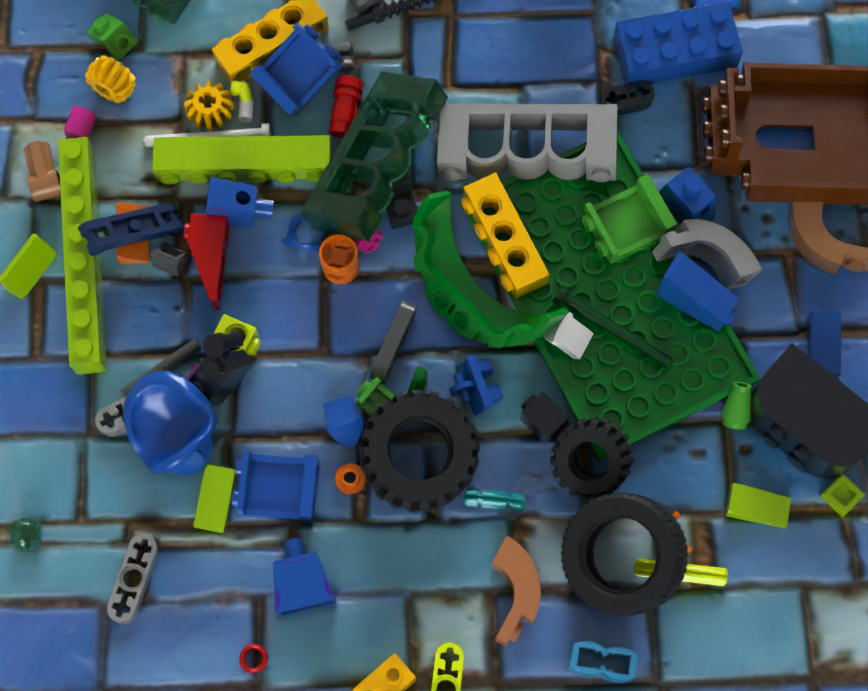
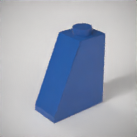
M680 251L678 252L663 276L656 296L718 332L724 323L730 326L739 311L734 308L739 298Z

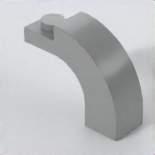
M684 220L674 231L663 235L660 238V243L652 251L657 262L674 258L679 251L685 255L703 260L714 270L720 283L728 290L747 285L762 271L753 252L737 235L719 224L706 220Z

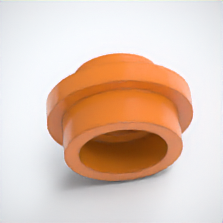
M348 463L342 465L335 475L337 488L345 494L360 492L366 483L364 472L361 471V467L357 464ZM347 474H354L356 480L353 483H347L344 480Z

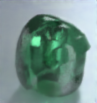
M18 519L11 522L10 544L13 548L26 551L37 550L42 542L41 523L35 519Z

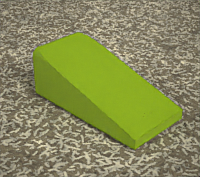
M206 464L193 525L194 528L224 534L233 491L238 478L236 477V470Z
M732 483L729 486L725 516L786 529L791 498L754 487Z

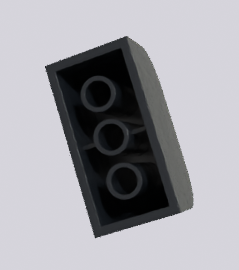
M791 343L765 373L751 393V424L763 435L762 439L766 444L774 449L779 448L787 455V460L796 468H803L808 473L819 478H836L841 474H845L868 452V403Z

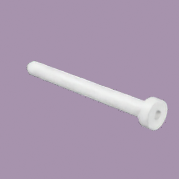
M262 123L261 128L150 135L143 138V145L153 147V141L156 137L271 136L270 123Z

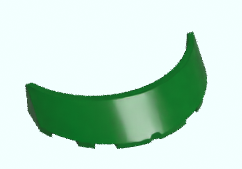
M446 190L427 195L413 217L412 230L415 229L416 254L413 260L416 273H421L426 286L424 290L426 297L436 312L447 320L451 328L470 340L475 339L489 344V347L520 346L538 340L569 313L566 308L546 314L520 312L501 304L488 295L470 275L458 252L451 224L452 194Z

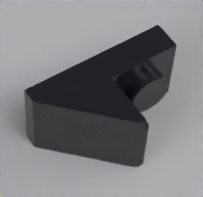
M400 168L376 175L391 229L411 225L413 217L418 210L411 190V181L405 169Z

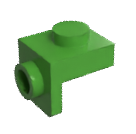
M107 13L97 18L92 27L86 31L93 41L107 48L116 60H120L137 44V40L124 22Z
M378 377L372 382L366 380L356 392L359 398L355 405L369 416L375 413L379 405L385 400L389 401L394 397L392 392L380 384L381 380Z

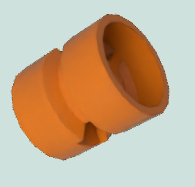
M340 234L329 236L322 242L319 248V258L324 276L335 284H346L354 280L360 271L356 243L350 237Z

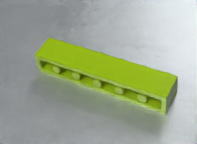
M330 135L156 137L153 141L152 171L156 180L164 184H176L178 181L204 184L210 181V177L234 182L237 180H249L252 183H264L266 180H278L282 183H291L295 180L307 179L310 182L318 183L323 182L325 179H331L332 146Z

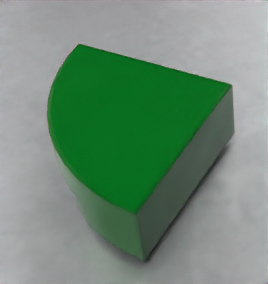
M417 366L407 394H410L412 390H421L423 393L428 381L427 369Z

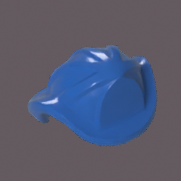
M157 371L137 381L128 392L123 407L125 430L136 453L153 474L171 472L178 475H188L200 472L210 459L213 446L212 433L216 427V413L209 400L194 384L173 372Z

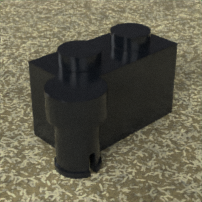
M235 330L226 334H212L205 338L203 347L207 356L188 380L206 396L212 406L223 403L255 363L244 349L239 350V346H243V337Z

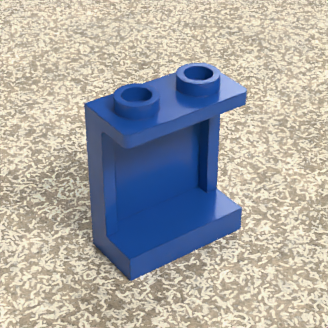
M296 23L293 26L295 30L262 66L256 65L249 73L289 115L297 116L344 66L338 60L340 54L329 44L324 46L317 39L320 34L308 23L305 26Z
M243 450L242 459L238 458L236 463V477H240L239 489H234L232 507H236L240 517L314 522L320 465L318 455H305V458L256 455L251 454L250 451Z

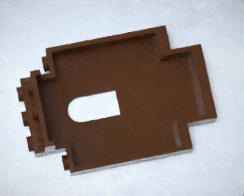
M744 62L741 74H739V68H727L724 80H719L718 85H710L708 96L702 99V114H707V121L703 123V138L708 139V145H705L704 163H709V175L741 176V189L746 190V201L824 202V204L868 205V66ZM763 128L812 129L814 150L768 149L757 142L755 135Z

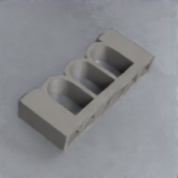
M441 104L437 152L439 179L449 181L468 179L469 173L476 178L482 179L495 172L500 176L508 169L515 177L525 180L538 178L549 170L554 176L565 180L578 179L586 174V180H594L596 182L616 181L617 104ZM472 130H504L503 146L500 152L491 158L485 159L474 156L470 152ZM512 130H545V145L542 152L534 158L528 159L519 158L511 151ZM553 130L587 131L585 151L580 156L572 159H564L555 155L552 151Z

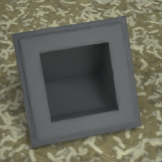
M166 242L151 251L152 266L178 278L190 257L189 252Z

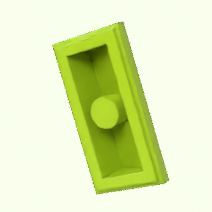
M32 234L0 275V284L5 290L23 300L57 257V253L37 234Z

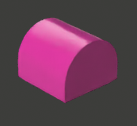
M74 105L64 128L66 139L88 137L89 139L97 118L96 115L88 109Z

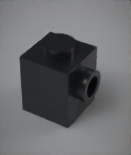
M544 392L538 397L535 395L530 396L521 406L523 411L521 412L520 420L545 445L568 424L569 416Z

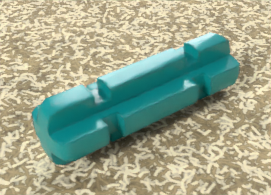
M467 488L464 503L468 506L477 507V504H481L485 508L506 510L507 507L511 508V511L521 512L525 507V495L519 493L508 495V492L483 489V492H479V489Z

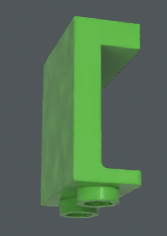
M649 174L638 178L636 186L598 204L592 205L591 202L585 204L583 216H581L587 232L592 231L597 240L595 241V246L602 258L606 257L610 264L659 242L663 235L674 231L677 226L674 217Z

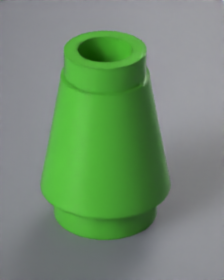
M744 382L733 383L721 413L724 426L743 430L747 428V423L751 422L752 386Z

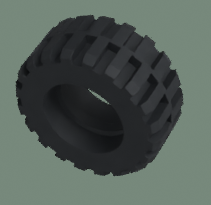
M412 390L410 394L405 395L402 392L394 395L393 399L385 400L380 404L367 421L359 447L361 471L364 472L365 481L368 486L375 490V495L381 500L384 499L391 503L390 506L394 508L407 509V512L416 513L417 511L425 510L428 512L441 506L444 507L459 496L472 480L479 462L477 457L480 451V444L475 436L477 430L474 423L470 424L467 419L468 413L463 408L461 410L454 405L455 401L451 398L443 399L439 397V393L430 391L427 394L422 393L421 390ZM412 423H422L435 428L441 433L447 443L448 457L444 468L436 476L427 480H412L403 476L396 470L390 458L392 438L402 427Z

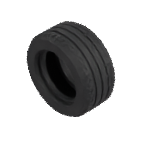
M612 493L597 497L577 511V514L572 517V521H569L568 528H566L565 535H563L561 563H563L562 569L565 571V578L568 579V584L572 587L573 592H576V596L598 612L602 611L604 614L613 616H631L646 613L666 603L675 594L685 577L683 575L686 573V565H688V545H686L687 540L684 537V531L681 530V525L677 522L675 516H672V513L666 507L651 498L629 493ZM624 518L637 521L649 531L655 542L657 554L653 573L646 582L633 590L627 591L613 587L601 577L595 566L593 553L596 539L604 527L617 519Z

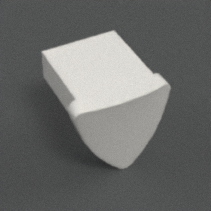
M569 312L548 330L543 337L571 358L581 359L594 333L574 319L573 314Z

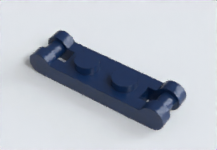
M170 202L86 221L79 225L78 230L81 237L86 238L88 242L86 248L89 254L96 256L106 250L169 235L172 237L179 236L184 233L185 224L177 216L178 209L175 203ZM103 232L105 237L99 238L97 233Z

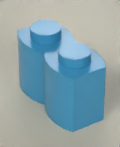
M576 642L570 649L567 670L580 677L590 678L599 675L609 682L626 683L635 678L638 655L632 650L623 647L605 649L594 642Z

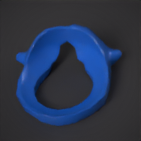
M301 213L291 219L287 237L282 238L281 241L291 248L302 247L307 251H319L326 234V226L318 215ZM312 220L319 226V233L311 243H300L298 241L296 227L301 221Z

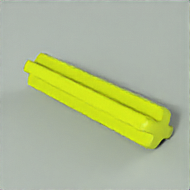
M636 559L634 574L640 577H649L653 573L656 560ZM688 564L686 565L687 570L683 575L685 577L682 581L724 586L728 580V571L726 568Z

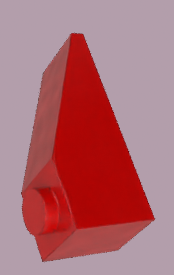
M191 213L190 223H186L184 227V240L189 244L213 309L220 310L230 224L227 216Z

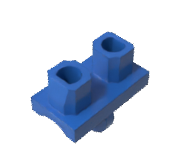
M475 354L466 356L465 361L456 367L458 373L453 375L456 385L449 388L450 395L452 397L460 396L463 404L470 403L474 417L483 415L490 407L498 404L503 399V394L498 385L486 387L484 378H488L493 374V368L489 359H476Z

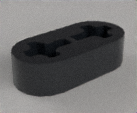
M646 81L613 86L605 89L602 93L600 104H612L608 103L609 97H613L615 101H618L617 116L642 111L651 106L655 95L654 88ZM637 91H641L642 95H646L645 100H641L639 96H636Z

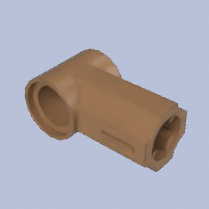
M41 141L29 143L23 149L30 174L27 177L28 185L34 202L61 196L60 175L58 170L55 169L49 143Z

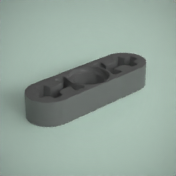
M405 300L400 304L374 362L370 379L374 380L378 377L381 380L380 383H386L414 321L418 305Z

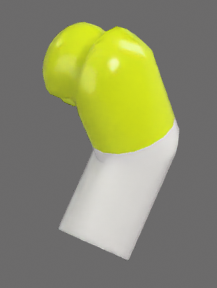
M242 79L241 81L233 80L230 86V93L232 96H240L238 120L242 123H251L253 121L254 100L249 84Z

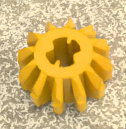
M104 55L97 57L89 65L88 71L85 74L86 82L92 87L93 91L97 92L100 97L103 96L108 101L119 104L124 102L127 97H130L136 86L134 74L130 73V69L122 65V62L116 61L113 57L108 58Z
M209 80L206 83V87H201V85L196 83V92L188 91L187 97L189 100L185 101L184 107L188 111V120L191 122L195 121L198 129L206 124L207 130L211 131L215 124L223 128L222 120L231 121L230 111L234 110V103L231 101L230 91L224 90L220 82L214 87Z

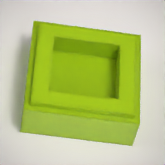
M841 474L820 497L843 518L866 494L848 477Z

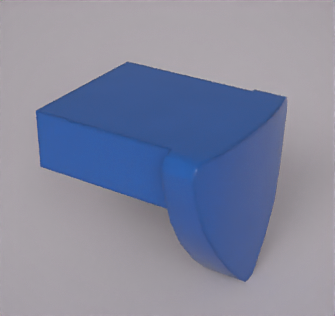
M350 395L324 403L323 406L329 422L326 424L329 434L343 446L354 448L361 437L364 419L362 414H358L353 396Z

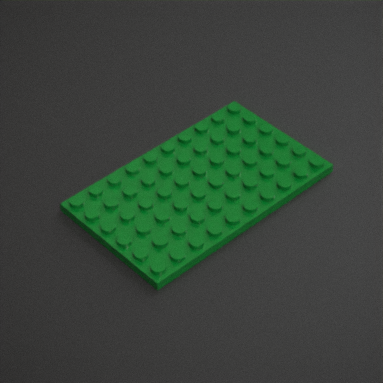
M617 130L616 181L596 182L594 180H586V174L578 179L565 180L559 179L547 170L543 175L535 179L525 180L512 176L501 183L549 273L547 285L515 299L512 291L507 292L517 311L531 314H546L566 308L573 314L574 319L594 333L581 359L571 358L557 346L548 342L543 336L535 340L534 343L576 421L583 418L587 420L590 417H597V420L609 419V424L614 426L617 423L622 427L619 431L623 435L627 433L630 438L627 441L628 445H634L728 398L734 382H744L752 386L758 383L761 378L731 326L724 323L718 332L656 296L663 276L675 259L674 257L656 261L652 251L660 241L613 264H610L606 257L602 258L595 246V241H597L592 231L587 232L581 220L584 205L589 202L592 205L598 204L636 186L638 178L644 176ZM587 142L557 156L564 159L576 158L585 151ZM460 201V206L475 232L474 224L476 222L472 214H466ZM491 207L485 208L482 211L484 214L489 216L495 215L497 213V211ZM503 232L495 236L500 241H507L511 238L507 233ZM479 239L484 251L487 254V250L489 249V247L485 239L482 241ZM512 258L508 261L514 267H520L524 264L519 258ZM493 266L498 277L500 278V276L503 274L499 266ZM563 285L570 288L569 294L672 357L674 362L670 368H664L561 303L560 306L552 303ZM587 441L598 462L608 458L606 451L600 445Z

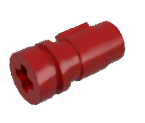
M341 75L335 81V90L333 91L335 101L332 106L328 133L338 139H350L353 128L357 127L360 112L357 104L362 99L361 94L363 93L364 82L353 76Z

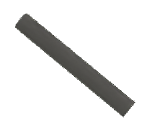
M194 338L121 389V393L124 397L127 396L133 385L144 376L157 371H170L202 347Z

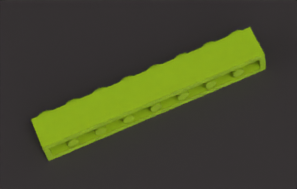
M88 137L59 139L58 151L69 366L77 375L107 372L101 254L96 256L89 254L86 248L88 242L86 238L81 237L78 230L79 225L99 219L95 150Z

